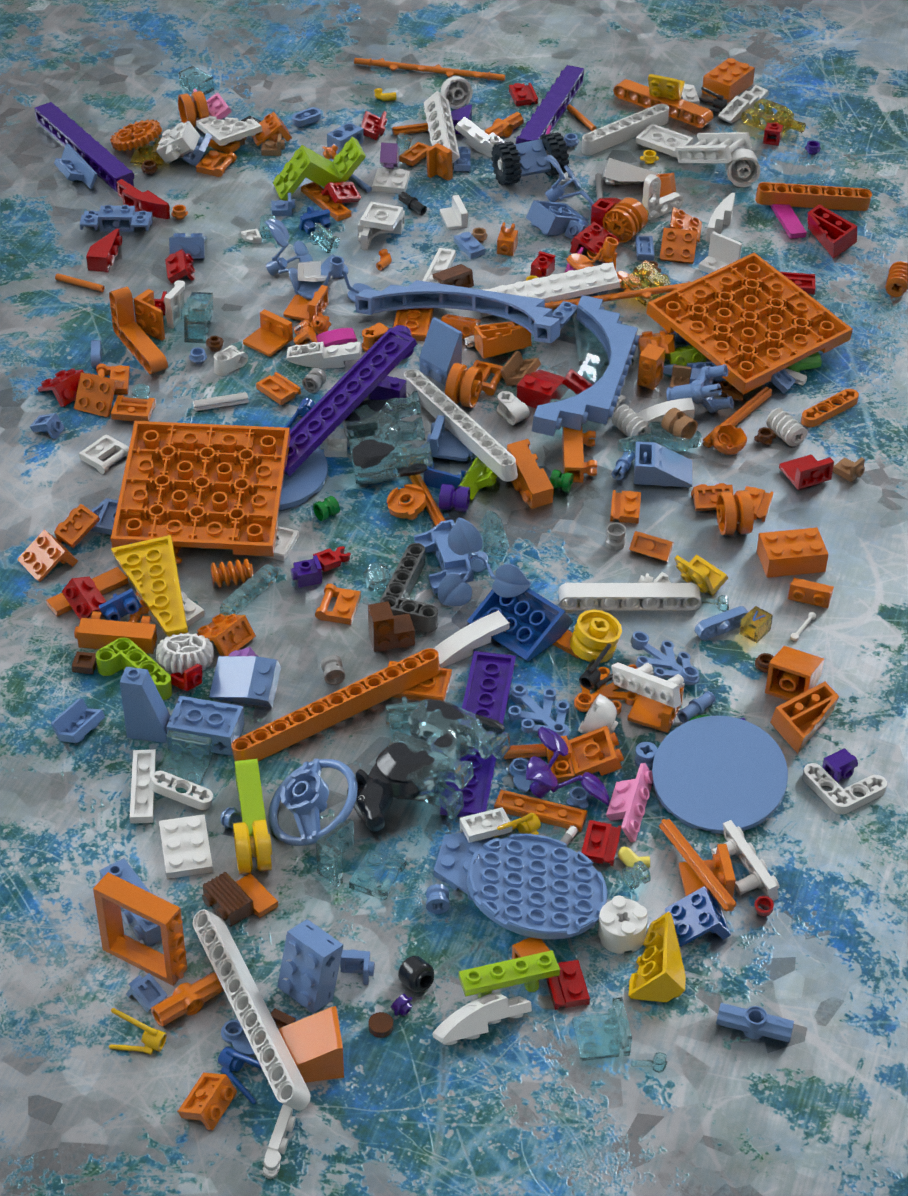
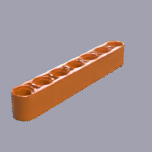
M624 79L613 89L614 95L617 98L646 109L657 104H666L669 106V117L698 128L705 127L714 117L712 111L708 108L683 99L670 100L665 97H655L649 94V87L628 79Z
M761 182L757 187L755 201L761 205L784 204L791 207L815 208L820 204L827 209L866 211L869 209L872 192L864 188Z

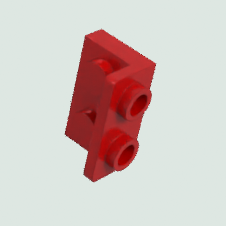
M329 182L321 191L322 196L330 195L334 203L359 202L361 199L353 182Z

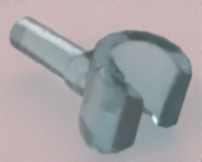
M725 595L719 596L718 599L701 597V603L718 605V610L722 612L729 610L728 597Z
M657 1052L653 1060H631V1067H651L655 1072L661 1073L666 1068L667 1055Z

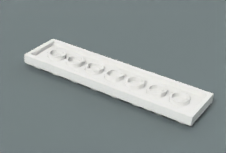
M612 262L482 290L545 299V303H550V301L556 302L620 288V281ZM480 312L481 317L491 316V314Z

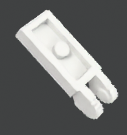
M284 1104L282 1105L263 1162L262 1173L268 1179H274L278 1175L281 1161L280 1153L285 1154L288 1145V1139L285 1137L287 1131H293L296 1117L292 1116L293 1108Z

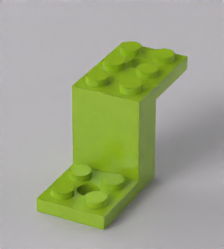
M351 137L345 143L344 148L335 156L333 162L301 145L295 151L290 161L285 164L280 174L275 177L273 184L280 199L288 201V193H291L292 196L305 178L324 188L329 182H346L365 159L366 155L358 140L354 137Z

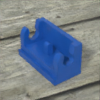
M429 461L428 469L424 472V483L426 486L441 489L442 484L454 485L455 489H457L466 475V471L461 470V475H454L445 471L435 470L434 463Z

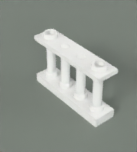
M749 132L698 133V143L677 146L675 151L678 163H729L732 161V151L735 149H751L752 144Z

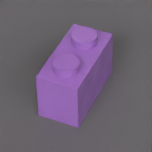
M381 142L380 164L384 168H398L400 147L397 143Z

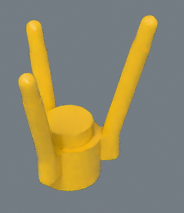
M529 813L524 817L498 826L497 829L502 830L512 827V830L517 828L521 834L539 835L537 830L541 827V823L536 814Z
M115 1008L111 1009V1012L144 1030L141 1042L145 1044V1047L110 1044L109 1049L144 1052L152 1055L154 1050L160 1052L163 1049L167 1039L166 1032L151 1028Z

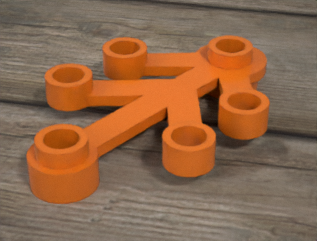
M635 664L628 665L634 669L637 668ZM607 667L598 668L601 673L600 680L610 675V670ZM614 682L607 686L605 683L596 692L590 694V690L580 684L582 692L574 699V707L581 712H588L599 694L608 699L625 700L627 705H634L638 694L632 691H616L621 687L614 685ZM613 700L612 702L617 707L618 715L621 713L622 704L617 700Z

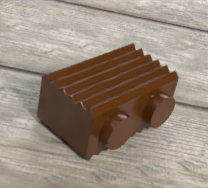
M223 872V874L203 884L202 899L207 907L212 906L215 909L216 915L222 918L229 927L254 913L253 900L227 872Z

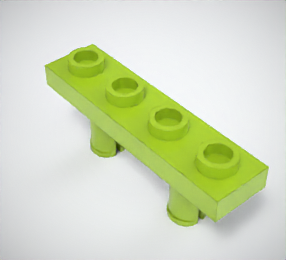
M553 950L458 971V978L465 997L478 994L479 998L492 994V990L523 983L528 992H535L539 989V980L560 975V968Z

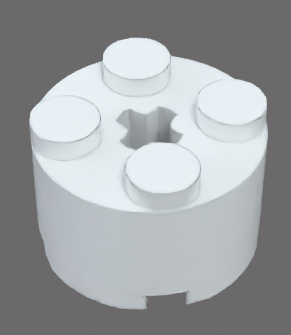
M748 149L732 151V161L725 163L729 180L737 187L752 185L751 183L759 178L761 171L755 153Z
M615 896L611 901L607 902L600 911L598 936L603 947L617 954H624V951L630 950L635 952L640 949L646 937L647 909L636 901L625 899L623 896Z

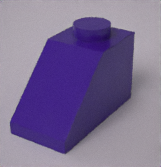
M469 104L451 111L455 134L462 135L455 129L459 121L464 117L470 121L472 120V105Z

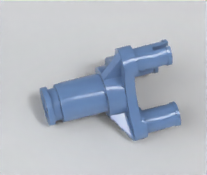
M727 365L703 366L697 379L692 381L691 384L674 386L673 388L668 387L666 391L667 401L692 398L693 402L703 405L708 409L709 413L733 408L734 402L731 396L721 399L714 398V396H720L722 391H714V389L721 388L719 383L712 385L711 381L713 378L728 376Z

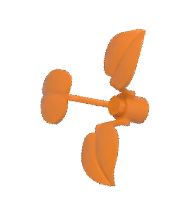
M606 237L597 255L590 250L587 251V255L593 260H589L588 257L579 253L569 255L566 260L576 270L593 267L596 260L603 263L613 262L616 270V256L618 253L615 251L619 242L613 237ZM616 271L620 281V288L638 289L641 287L628 273Z

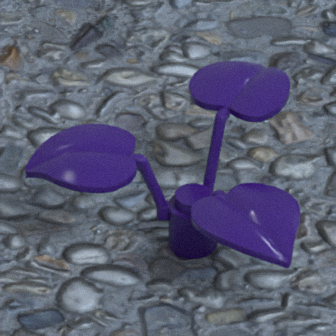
M543 726L538 729V736L541 742L554 752V755L548 765L536 756L529 759L526 780L534 781L530 785L532 793L542 799L549 791L555 792L559 788L576 781H581L582 787L589 794L609 806L610 799L605 785L598 777L589 772H585L583 776L579 775L558 784L557 778L550 768L559 754L562 756L568 754V747L564 739L555 731Z

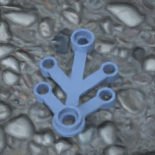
M641 631L633 633L631 638L632 647L636 650H645L656 658L639 656L636 661L637 668L645 663H649L656 667L653 671V676L665 679V677L672 678L679 674L683 677V683L686 685L698 683L700 678L699 671L691 666V656L687 652H679L677 659H675L674 644L671 641L664 640L662 642L660 650L663 653L648 644L649 636Z
M516 684L511 689V700L517 704L524 703L532 711H521V708L515 705L508 709V717L510 719L522 720L521 730L524 733H538V729L543 726L555 731L560 736H569V728L564 724L566 714L569 713V703L559 701L556 704V712L558 713L556 722L550 717L553 702L556 700L555 689L546 688L543 691V709L528 695V690L523 684ZM534 721L543 722L545 725H535Z

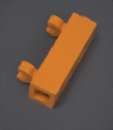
M563 427V473H572L574 475L573 483H583L584 473L590 476L597 475V461L589 460L584 462L583 444L590 447L595 446V439L590 438H596V432L587 431L583 433L582 427L581 430Z
M93 611L91 619L81 618L79 626L75 627L74 637L78 640L79 648L101 649L119 638H128L145 653L153 654L158 640L156 624H150L151 616H142L141 623L101 620L102 612Z

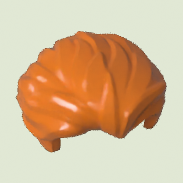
M725 423L718 425L710 434L713 446L725 455L737 454L747 443L745 432L742 428L734 427L733 424Z

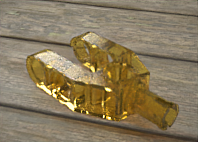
M759 99L754 104L755 109L748 108L741 114V119L745 124L761 130H765L767 123L774 122L783 125L782 133L790 129L802 133L806 128V123L794 120V113L786 106L766 99ZM759 103L764 106V110L760 109ZM772 108H775L778 112L774 114ZM747 113L752 116V120L747 118ZM760 118H763L766 124H762Z

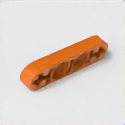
M845 389L804 410L801 423L806 427H814L855 406L858 402L859 393L854 389Z

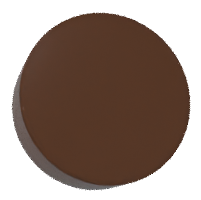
M378 1012L369 1018V1032L373 1036L384 1038L392 1033L393 1019L389 1014Z

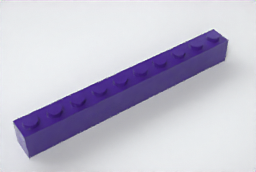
M566 65L564 70H561L560 76L551 85L550 91H547L546 97L542 99L540 106H537L536 112L532 114L530 121H527L526 127L522 129L520 136H517L516 144L539 140L542 135H546L549 125H551L550 133L565 112L567 105L570 104L583 84L584 68Z
M49 102L34 108L36 122L64 147L66 144H69L97 173V176L114 191L118 192L117 181L121 179L134 187L133 179L135 177L133 171L128 169L124 163H121L98 141L92 138L74 120L70 119L59 107Z

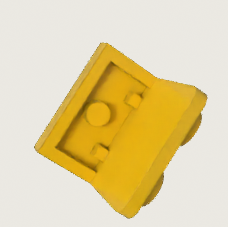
M649 74V94L655 97H665L670 100H680L685 81Z
M697 554L690 562H687L678 555L674 558L677 564L676 568L681 572V578L687 583L697 584L700 591L704 594L707 592L713 596L728 579L727 574Z

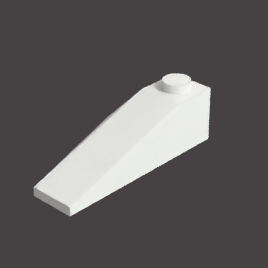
M609 158L605 165L602 180L612 186L615 184H644L648 175H657L659 173Z

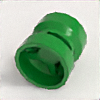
M554 469L550 482L554 489L560 488L562 491L569 493L574 475L568 472L564 474L560 470Z
M329 496L323 502L318 501L314 503L313 511L319 521H324L330 515L334 516L340 513V506L335 497Z

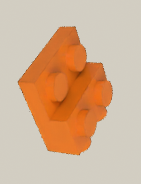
M607 725L568 740L571 750V761L576 776H583L585 772L592 774L597 771L603 776L622 768L620 762L624 761V757L620 748L616 749V746L619 745L618 738L615 732H610Z

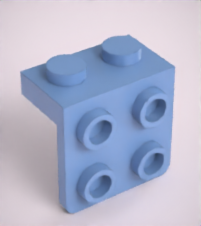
M175 233L172 237H169L170 254L183 249L192 258H205V240H207V236H203V233H192L191 236H186V233Z
M438 415L436 422H432L431 434H428L427 445L430 446V457L467 461L469 449L451 432L445 431V416Z

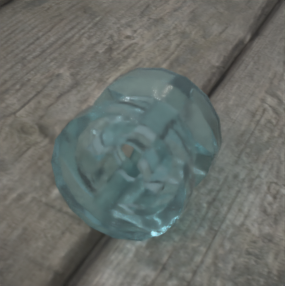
M637 861L633 867H625L622 870L623 879L632 890L638 888L641 883L646 884L651 880L649 869L642 861Z

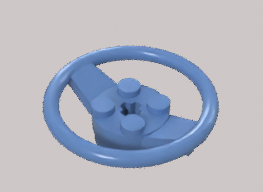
M316 758L311 762H304L301 767L287 776L274 793L269 807V825L276 838L291 846H307L324 840L339 829L352 812L357 798L358 786L353 771L341 761ZM322 768H333L342 772L346 777L348 796L339 815L327 827L321 830L319 813L327 808L329 787L320 775ZM280 802L294 815L301 837L290 836L280 828L277 817Z

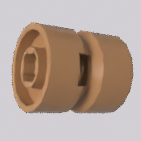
M672 408L664 415L661 426L682 442H687L696 433L698 423L679 409Z

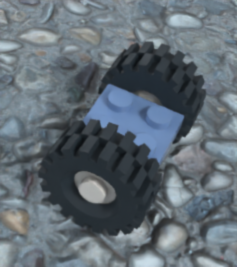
M557 132L542 135L539 140L514 144L510 141L494 144L492 147L493 151H491V160L493 161L492 167H494L493 172L496 174V180L502 186L518 183L521 177L544 172L548 176L559 175L556 168L549 161L545 160V157L548 155H552L559 163L563 173H566L567 171L564 166L569 164V154H567L568 148L566 147V141L563 140L564 137L561 136V133Z

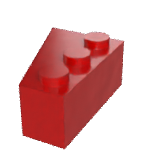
M820 204L808 212L809 231L833 259L857 242V226Z

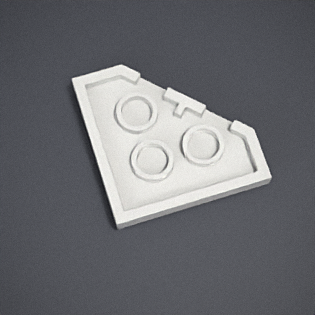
M209 116L196 121V126L205 134L209 133L212 135L211 139L219 146H224L230 142L239 141L242 138L254 136L256 133L262 132V126L254 119H247V122L238 121V118L225 117V120L216 119L215 116Z

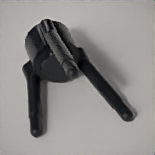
M701 87V90L716 98L712 101L699 97V100L713 104L712 107L715 109L710 110L720 113L727 106L728 100L724 99L722 95Z
M610 643L607 644L596 660H591L585 672L580 676L579 682L584 688L591 690L595 687L599 689L603 684L613 679V674L600 680L601 673L596 668L610 649Z

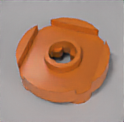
M414 484L404 485L405 488L399 490L398 487L393 489L387 497L390 514L398 518H407L408 520L416 519L427 504L423 489Z

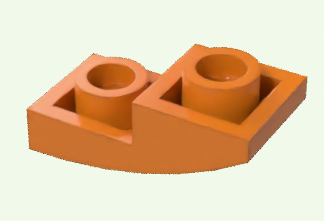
M567 736L561 737L567 744L568 754L566 756L559 754L550 768L556 776L558 783L575 777ZM546 747L547 759L549 763L554 755V752Z

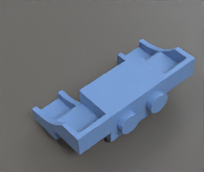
M105 205L100 207V211H84V215L81 216L80 230H83V227H94L97 230L99 226L100 231H114L117 228L119 231L134 232L135 227H146V231H149V227L153 223L152 212H135V206Z
M453 520L441 521L433 529L414 535V542L422 544L425 547V553L435 552L442 570L438 573L429 574V583L433 594L438 593L439 584L447 574L454 572L463 579L471 568V558L468 553L458 555L449 548L448 535L454 526ZM472 572V574L465 582L473 581L474 572Z

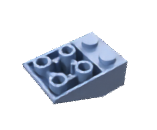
M636 441L634 484L692 487V460L655 442Z

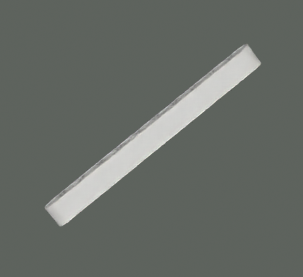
M410 369L404 373L406 391L436 419L438 415L445 416V428L503 481H513L518 477L516 459L419 370Z
M200 910L194 916L193 927L277 1100L297 1111L305 1109L310 1102V1092L224 920L207 910Z

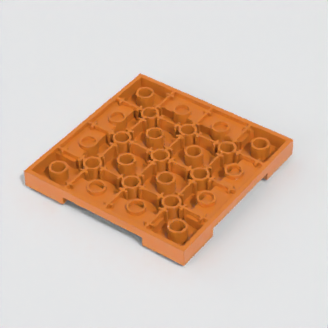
M756 253L745 256L648 302L646 312L649 317L669 333L674 331L716 366L726 364L728 376H723V378L742 394L771 381L773 374L818 351L826 353L849 341L853 330Z
M134 421L111 534L112 548L171 535L173 547L233 549V555L274 557L284 471L287 466L290 444V428Z

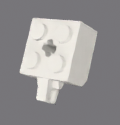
M190 121L181 122L174 129H168L163 132L156 151L164 162L169 164L181 156L194 151L200 135Z

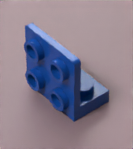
M705 886L665 908L666 913L670 912L672 914L680 947L709 931L713 934L717 933L723 940L731 936L719 903Z

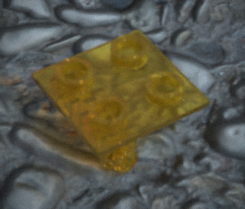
M157 138L153 146L144 145L135 149L130 163L142 165L146 160H153L157 166L163 165L164 160L156 151L161 138Z

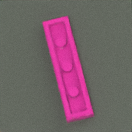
M770 205L790 239L806 237L807 232L790 205Z

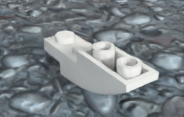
M466 117L455 126V129L467 138L465 141L467 145L486 156L492 157L491 151H493L492 147L494 144L505 143L493 132L490 135L486 134Z
M323 342L294 345L288 347L286 359L289 362L306 367L341 368L345 367L346 361L361 358L362 346L361 342H350L325 347Z
M498 992L483 996L461 1007L445 1019L433 1032V1038L444 1045L456 1044L457 1040L464 1038H479L480 1034L489 1032L488 1024L499 1023L501 1019L507 1017L520 1018L523 1016V1013L531 1012V1001L521 996L508 999V997Z

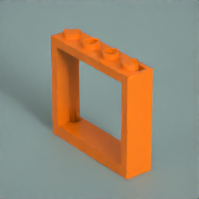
M108 872L93 888L102 949L174 986L179 979L184 977L188 967L181 908ZM120 907L160 926L164 954L124 935Z

